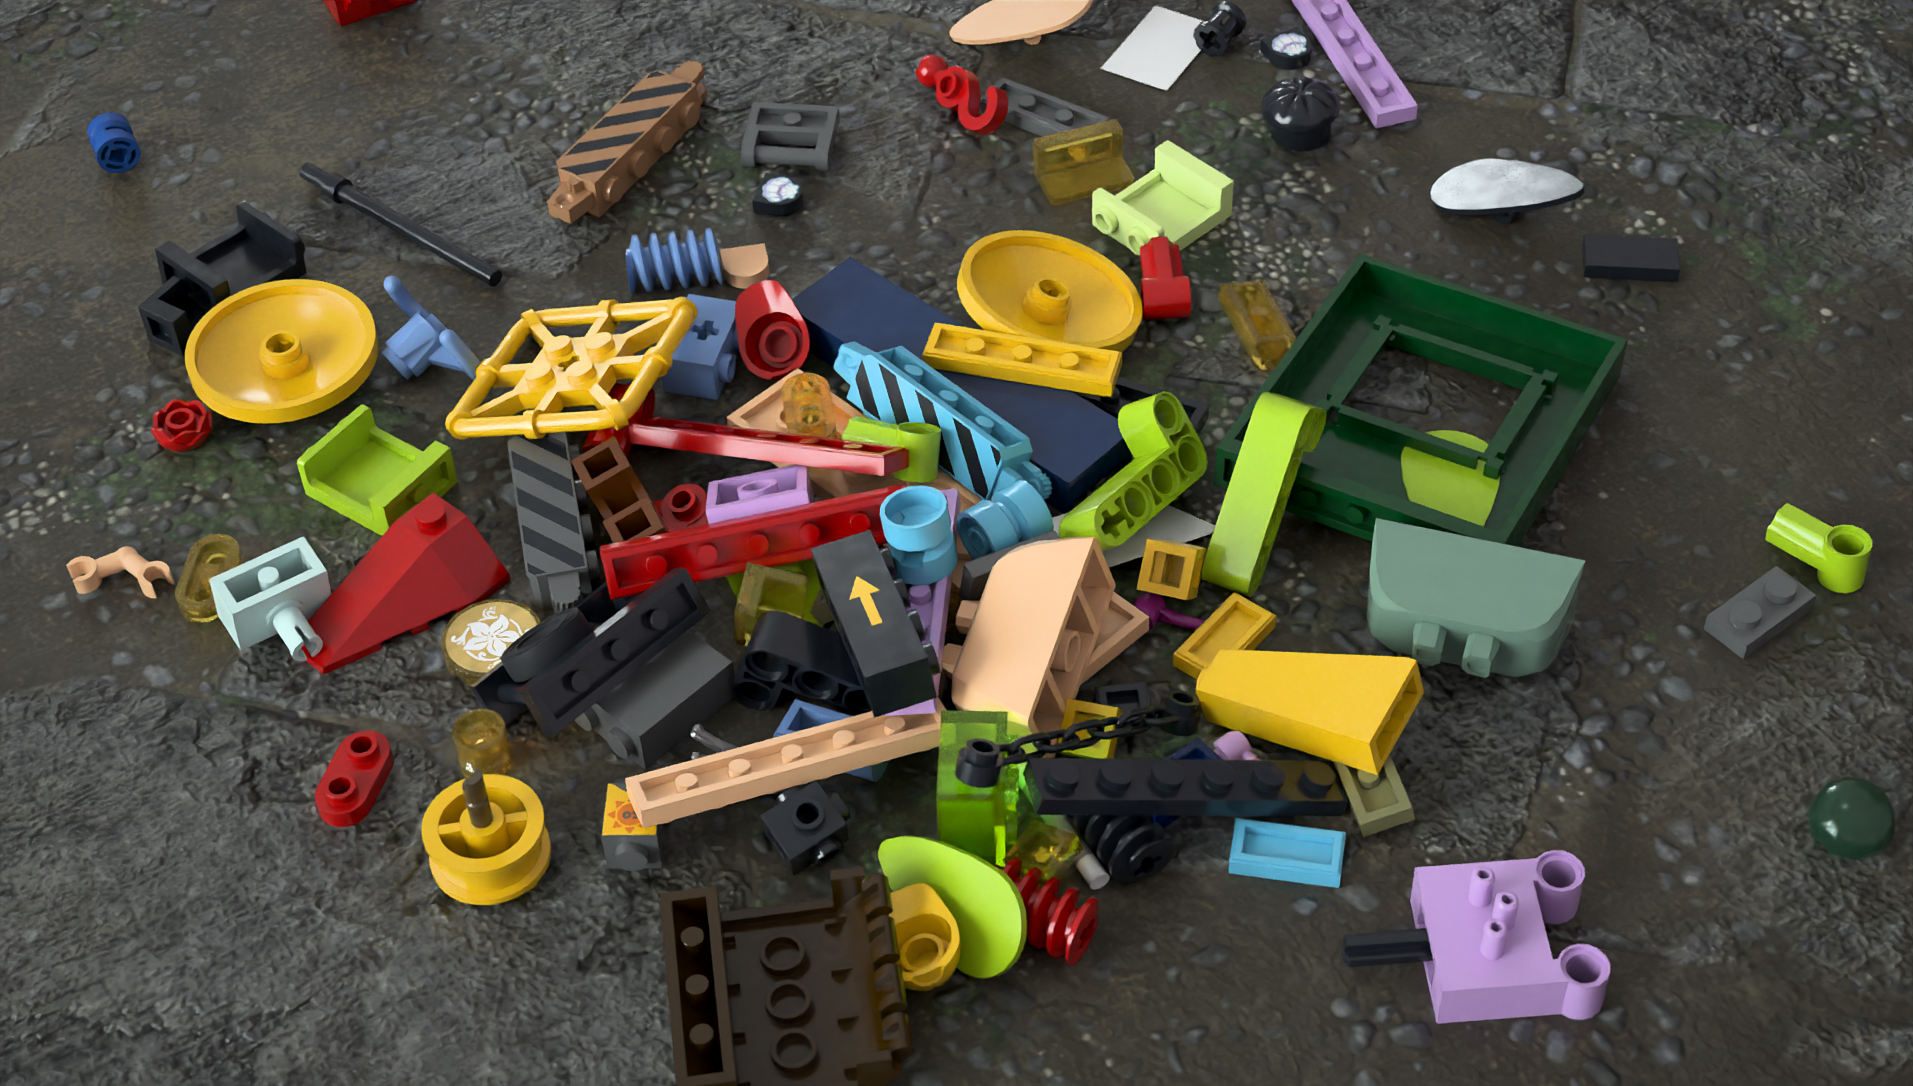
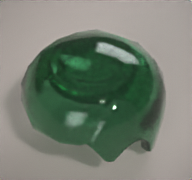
M1847 776L1828 782L1813 797L1806 811V814L1809 816L1811 838L1818 840L1820 844L1836 856L1858 860L1877 855L1891 842L1894 836L1896 826L1892 803L1880 787L1866 779Z

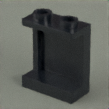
M243 201L236 205L239 222L237 227L193 252H186L170 240L155 248L162 285L173 276L183 279L191 305L206 314L218 303L247 288L273 281L298 279L307 273L303 254L305 246L301 237L295 231L288 230L271 219L266 212L259 211Z

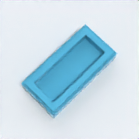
M1236 818L1228 873L1339 888L1346 832Z

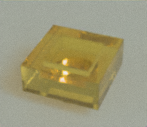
M1032 820L1003 858L1006 866L1014 857L1023 861L1021 878L1031 868H1039L1042 871L1040 885L1044 886L1053 876L1060 880L1083 848L1077 834Z

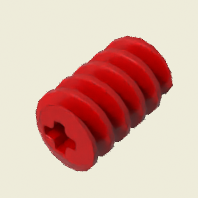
M1017 857L1012 858L1004 868L998 864L994 865L1010 877L1020 892L1026 910V937L1029 944L1037 949L1046 947L1048 954L1056 959L1066 957L1067 964L1073 967L1085 954L1093 938L1098 922L1096 916L1099 909V900L1092 896L1081 908L1077 907L1080 890L1075 887L1068 889L1062 898L1058 897L1061 881L1054 876L1040 888L1042 871L1037 867H1033L1021 878L1023 861Z

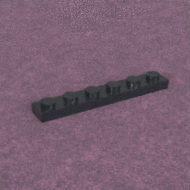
M1029 758L1023 771L1036 815L1342 816L1349 803L1347 794L1332 761Z

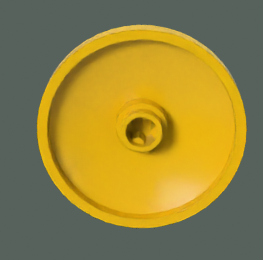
M1013 230L988 235L975 242L965 253L957 278V290L963 306L973 320L986 331L1123 352L1135 338L1142 319L1143 308L1140 295L1132 281L1117 265L1097 251L1081 243L1054 234Z
M287 279L263 283L242 290L226 298L208 311L196 324L189 336L185 349V364L195 393L212 410L228 418L244 422L262 424L283 423L307 418L326 411L353 394L365 382L375 366L379 351V341L371 312L353 293L323 281Z

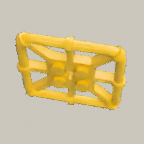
M678 297L674 300L618 303L615 299L602 300L598 305L545 309L536 312L533 309H529L521 313L522 319L510 329L492 356L484 359L476 368V378L446 418V429L454 438L460 440L469 437L525 435L528 439L543 438L546 433L592 431L612 427L618 431L629 425L628 419L639 409L657 379L668 373L673 363L672 356L697 318V307L688 298ZM650 320L624 334L613 335L620 322ZM593 324L585 337L569 338L566 335L554 337L546 329L550 327ZM529 336L542 348L533 363L509 365ZM657 343L656 346L650 347L644 355L633 356L635 353ZM634 379L619 402L616 399L612 400L608 393L617 380ZM515 387L512 391L480 406L492 388ZM594 405L598 409V411L560 413L564 407ZM525 409H535V410H526V411L523 413V415L513 416V415H515V414H517V413H519V412H521V411H523V410H525Z

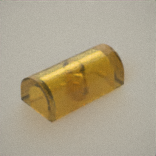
M1264 280L1221 284L1218 292V301L1253 365L1261 370L1275 369L1297 338Z

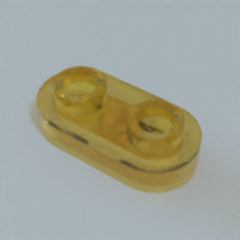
M800 373L787 379L781 390L787 433L837 439L836 420L828 381L814 373Z
M213 534L201 538L191 547L175 589V598L179 610L187 620L192 622H208L218 618L209 579L243 564L239 545L233 537L225 534Z

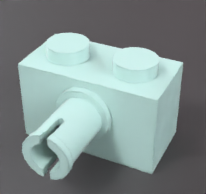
M304 536L209 579L218 617L240 651L278 633L296 661L307 660V656L301 649L303 645L312 658L322 649L323 641L315 633L307 620L329 598L331 589L326 568Z

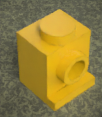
M1148 538L1137 590L1182 600L1197 598L1207 548L1172 540L1158 541Z

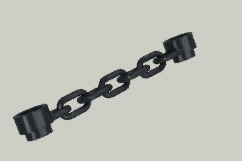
M1172 690L1166 698L1161 700L1160 705L1128 710L1120 715V717L1091 719L1075 723L1067 728V730H1055L1047 733L1038 732L1019 737L1012 743L998 745L987 739H970L967 741L966 746L959 750L955 776L958 780L969 786L989 788L998 784L1002 766L1026 763L1029 758H1042L1046 753H1057L1065 750L1073 751L1096 744L1100 739L1108 740L1117 737H1129L1144 733L1152 726L1159 727L1173 735L1191 736L1197 733L1202 709L1198 705V697L1183 690ZM1139 717L1140 721L1144 724L1133 727L1128 719ZM1115 725V730L1104 732L1106 726ZM1086 729L1087 733L1092 736L1080 740L1075 732ZM1062 738V743L1051 745V740ZM1033 743L1037 751L1026 754L1025 750L1020 746ZM1007 751V757L1002 758L999 753Z

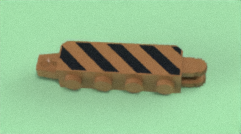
M694 60L684 62L671 74L662 71L648 73L556 161L560 185L547 201L550 216L560 218L570 224L586 212L601 217L614 203L621 199L623 194L639 178H642L656 161L669 152L673 145L690 128L697 124L700 119V106L707 98L706 87L700 82L705 77L702 63H699V61L695 62Z

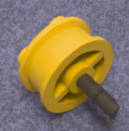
M478 768L470 777L448 786L439 793L430 803L424 814L421 833L425 849L429 855L433 877L438 886L457 901L473 905H493L512 900L532 890L542 878L549 865L551 842L545 827L543 806L537 794L528 785L515 778L497 774L483 775L482 771Z

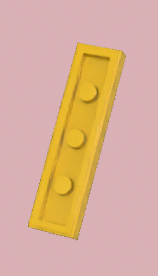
M934 323L922 354L923 361L933 369L1111 398L1122 366V352L942 323Z

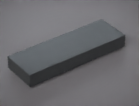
M1003 77L994 85V87L1002 89L1007 93L1009 104L1004 122L1089 155L1113 131V119ZM987 93L980 99L979 113L982 114L987 107Z

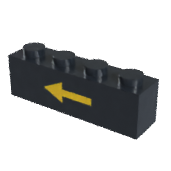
M867 530L810 548L820 589L874 718L937 698L932 677L941 673L937 655L931 642L921 643L926 638L917 610L914 609L908 612L906 610L911 608L910 599L903 579L901 577L892 579L897 574L888 547L879 549L871 530Z

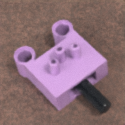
M1562 850L1547 851L1539 857L1532 859L1415 867L1410 902L1416 929L1346 934L1342 938V956L1344 963L1349 967L1424 962L1437 1024L1562 1014L1577 1020L1592 1018L1600 1011L1603 1005L1611 972L1607 956L1600 949L1589 944L1568 946L1561 952L1558 959H1553L1544 922L1547 924H1562L1575 916L1585 879V868L1582 862L1575 855Z

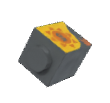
M607 783L601 838L608 869L638 871L643 868H663L667 823L642 828L627 795L626 783Z

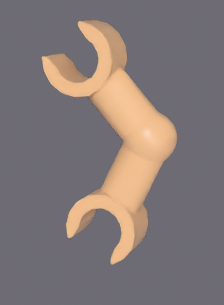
M129 546L121 547L116 552L95 560L88 556L77 557L66 565L71 578H75L73 583L79 594H86L96 590L100 586L102 578L122 570H127L138 579L142 592L149 598H157L151 581L163 578L172 585L175 584L170 568L166 563L162 561L149 562L140 556L133 547Z

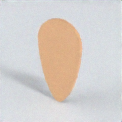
M991 0L956 23L950 30V36L954 42L963 44L984 45L1025 39V42L1030 45L1040 42L1042 34L1063 29L1081 18L1090 8L1093 0Z

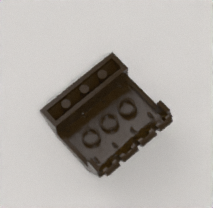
M864 866L831 870L830 877L833 896L831 898L720 912L717 886L659 893L676 1086H884L901 1074V1062L915 1053L909 1015L902 1012L908 1006L902 967L895 963L900 959L895 920L888 916L893 912L888 877L884 874H874L867 877L864 872Z

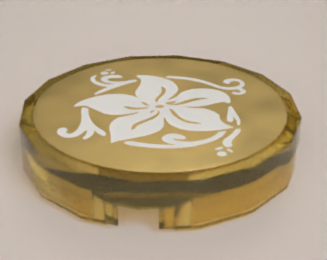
M489 599L469 605L455 614L443 630L440 645L448 671L454 677L456 674L458 677L464 678L465 684L472 685L502 662L500 659L501 655L515 640L541 623L539 616L527 605L509 599Z

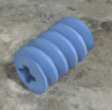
M711 228L705 229L702 242H698L693 230H687L683 244H680L674 231L668 233L666 245H661L656 233H651L647 247H643L638 235H632L629 249H626L627 275L631 294L635 293L638 280H641L646 292H653L656 278L660 279L665 290H671L675 276L678 277L683 288H690L692 277L695 274L702 287L708 286L711 273L715 274L719 284L722 285L719 245Z

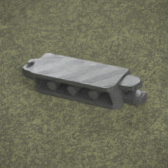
M566 432L546 433L543 438L528 439L525 435H515L507 444L533 605L543 610L554 609L555 615L571 609L593 592L591 581L601 579L596 549L586 551L585 548L586 544L595 542L590 513L580 515L579 509L589 508L586 489L580 479L574 480L573 475L577 474L571 460L580 456L578 444L568 446Z

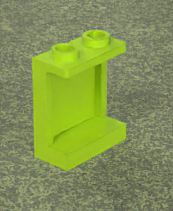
M363 404L343 418L337 426L315 445L308 448L297 460L306 495L381 536L397 519L429 495L435 493L442 497L458 482L450 447L435 440L424 451H421L379 429L375 425L371 408Z

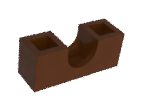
M615 436L571 460L587 493L604 518L603 524L613 543L669 532L638 473Z

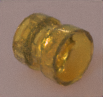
M475 709L466 712L456 720L452 728V737L458 752L457 757L462 774L468 778L479 768L483 775L497 774L505 776L512 767L513 756L507 741L508 735L503 718L497 712L489 709Z

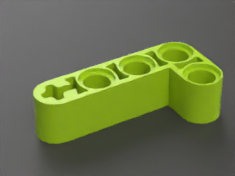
M1163 391L1121 408L1118 415V426L1134 460L1063 517L1059 526L1060 539L1097 537L1102 551L1122 545L1203 476L1208 464L1205 448L1176 396L1170 392Z
M1264 392L1259 397L1252 412L1204 559L1201 572L1203 581L1248 597L1254 595L1264 575L1303 453L1313 452L1322 436L1327 417L1325 409L1276 393Z

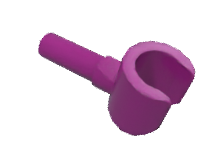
M1145 592L1133 604V606L1149 616V631L1158 620L1196 631L1205 622L1204 620L1167 608L1163 598L1155 593Z

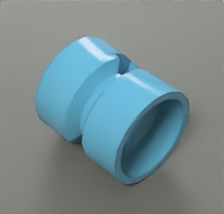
M1017 480L996 492L992 496L991 501L982 500L961 512L957 516L956 523L963 546L973 560L1053 531L1054 529L1052 516L1047 504L1037 490L1023 480Z
M921 485L897 490L886 497L880 506L879 514L884 537L887 540V547L895 565L896 578L901 577L904 583L928 585L950 575L957 566L958 555L954 535L951 531L948 504L944 494L933 487Z

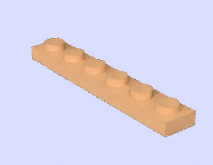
M939 697L936 713L879 716L874 718L872 711L625 778L627 795L642 828L956 742V724Z

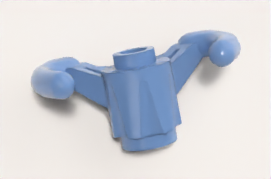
M388 276L384 280V288L410 320L385 342L387 347L381 354L406 380L413 375L418 377L430 365L463 371L474 380L476 378V368L481 363L475 354L453 330L447 329L432 313L429 314L410 294L398 277Z

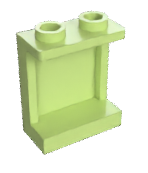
M1167 140L1155 148L1154 170L1115 196L1101 187L1092 193V225L1097 227L1102 233L1111 236L1128 247L1136 255H1140V247L1146 245L1152 237H1168L1172 243L1179 245V250L1181 251L1232 215L1234 181Z

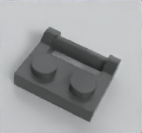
M753 102L741 146L742 167L756 168L757 163L815 166L816 171L829 172L840 121L839 106ZM760 144L808 146L816 149L760 146Z

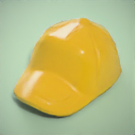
M916 883L890 893L893 912L888 916L895 920L900 959L895 963L902 967L905 988L915 991H928L943 985L953 975L960 960V935L953 915L936 890L928 884Z

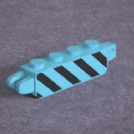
M855 341L841 345L833 369L851 385L847 399L859 407L863 414L870 419L897 425L906 422H921L941 428L938 468L952 476L982 500L991 501L992 496L996 492L1017 480H1023L1032 485L1043 500L1049 498V495L1052 494L1051 489L1053 488L1051 487L1052 482L1049 481L1050 477H1047L1046 473L1042 474V470L1029 462L1033 452L1029 437L906 348L898 346L874 352Z

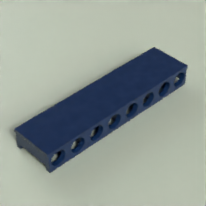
M852 257L846 259L792 299L808 327L811 341L810 353L833 368L835 360L839 355L838 351L841 345L855 341L874 352L903 346L923 361L922 354L934 323L965 327ZM935 369L1029 437L1033 450L1029 462L1042 470V474L1046 473V476L1050 477L1049 481L1052 482V494L1044 501L1063 514L1073 510L1074 502L1119 464L1125 467L1132 461V453L1121 435L1118 419L1072 391Z

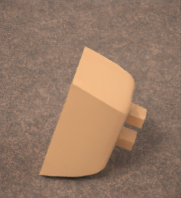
M1097 537L1042 540L1016 547L1006 553L992 567L980 601H961L956 614L955 625L960 634L967 636L963 646L950 643L944 646L941 671L945 677L952 679V701L964 724L976 737L990 740L998 745L1012 743L1019 737L1038 732L1047 733L1061 730L1067 698L1076 699L1116 586ZM1059 738L1051 740V745L1057 744ZM1033 743L1020 746L1025 750L1026 754L1037 751ZM1046 753L1042 758H1054L1056 753Z

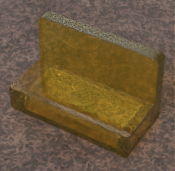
M1113 119L1033 139L1034 175L1052 205L1092 196V193L1100 187L1110 192L1129 187L1134 183V175L1122 157L1123 129L1118 120Z
M747 562L735 608L734 643L748 646L756 622L764 610L781 611L801 619L804 618L809 577Z

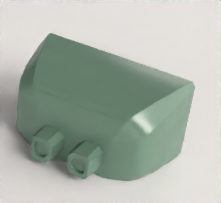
M1376 518L1372 540L1367 606L1369 632L1390 650L1412 655V659L1417 660L1419 664L1434 666L1442 661L1461 665V669L1467 674L1485 678L1491 672L1512 677H1522L1545 670L1557 657L1575 618L1586 560Z

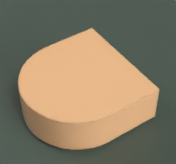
M765 243L720 250L723 274L728 284L746 289L753 284L767 280L769 264Z

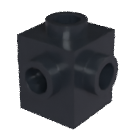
M817 780L806 787L801 784L787 789L776 799V806L760 815L764 833L793 875H796L814 862L817 866H821L832 861L844 850L845 846L843 844L849 840L846 821L851 818L847 807L834 790L826 794Z

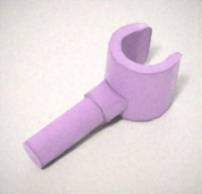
M1239 731L1228 732L1214 741L1213 745L1216 749L1210 754L1212 760H1260L1251 752L1250 743L1244 734Z

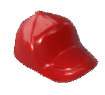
M764 280L743 290L735 304V319L739 351L748 370L756 376L769 380L782 379L797 368L801 370L810 354V334L802 315L788 291L782 284L774 280Z

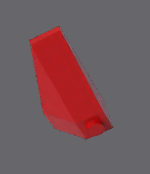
M432 493L391 525L308 620L315 633L323 641V647L320 652L312 658L304 645L301 649L307 656L306 661L325 675L381 650L384 641L408 630H411L413 635L429 629L428 622L451 611H455L456 615L459 616L465 611L480 605L509 582L510 575L468 516L435 493Z

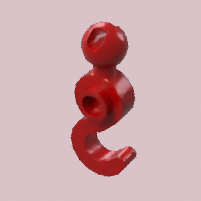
M928 54L922 57L918 69L915 70L916 78L923 86L936 88L937 101L941 106L958 112L959 120L966 129L982 135L991 134L999 129L1005 121L1008 112L1009 100L1006 91L990 86L987 89L986 110L979 116L980 86L978 77L974 72L959 66L948 68L944 58L936 54Z

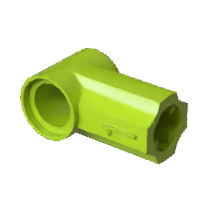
M860 416L849 419L846 430L842 433L841 440L905 447V449L909 450V467L894 472L893 476L895 478L916 483L932 482L937 479L941 428L921 422H906L897 425Z
M1788 503L1777 511L1772 523L1767 528L1766 541L1818 569L1817 578L1828 590L1836 593H1851L1862 587L1872 550V539L1866 531L1854 525L1843 524L1831 527Z

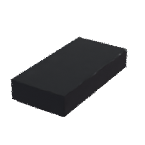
M1584 234L1582 242L1584 277L1678 282L1680 262L1677 239Z

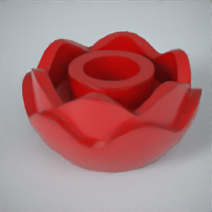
M173 399L164 408L154 413V426L151 428V433L155 440L164 448L176 452H189L201 446L209 437L213 423L212 415L197 400L184 401Z

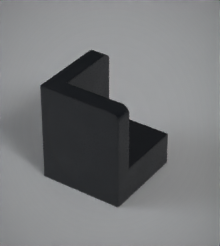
M173 276L138 306L148 340L184 356L191 332L205 315V313L191 305L184 280Z

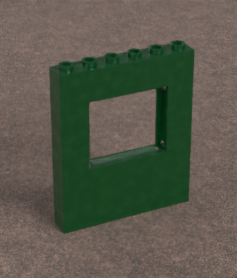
M1359 254L1217 446L1213 485L1228 489L1254 407L1262 393H1276L1325 409L1327 414L1325 427L1317 447L1311 453H1303L1285 511L1371 542L1373 540L1376 518L1518 547L1620 378L1628 339ZM1385 344L1523 390L1484 453L1345 406L1343 403ZM1334 410L1338 411L1337 422L1332 421L1330 418ZM1405 446L1473 470L1476 469L1479 459L1486 462L1483 476L1495 480L1500 476L1499 489L1484 527L1408 500L1401 469V454Z

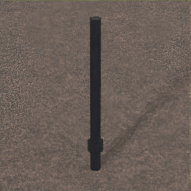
M310 162L305 163L301 167L300 177L320 188L321 193L325 197L338 204L345 202L491 287H495L500 283L502 279V272L354 188L352 182L336 172L328 173Z

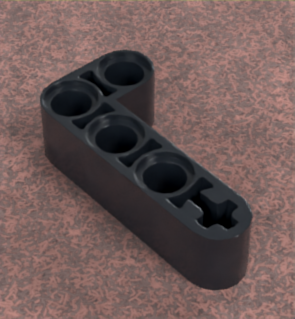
M766 611L759 616L731 688V693L737 702L749 709L766 711L775 706L781 690L784 688L855 716L871 711L839 633L781 611ZM941 673L938 697L945 707L950 694L951 684Z

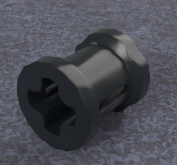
M1227 1L1218 2L1212 8L1208 21L1201 22L1194 29L1193 37L1197 47L1209 56L1222 55L1228 49L1230 39L1238 36L1245 29L1246 17L1237 5ZM1230 15V18L1223 24L1222 21L1225 16ZM1217 34L1216 40L1210 43V39Z

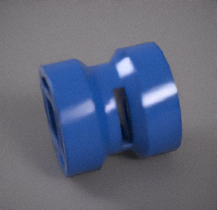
M110 112L98 115L90 122L87 135L101 168L111 173H122L130 170L137 164L141 151L127 118L121 114Z

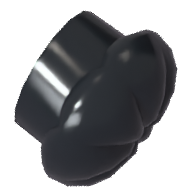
M1297 77L1293 80L1286 79L1278 82L1264 95L1261 104V113L1265 121L1270 125L1273 140L1283 148L1297 152L1312 151L1325 145L1331 137V123L1338 117L1340 111V102L1335 91L1325 82L1315 81L1309 77Z

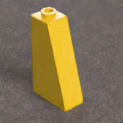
M1220 649L1211 665L1201 671L1196 683V695L1207 722L1327 760L1336 761L1375 775L1379 774L1424 694L1417 660L1394 656Z

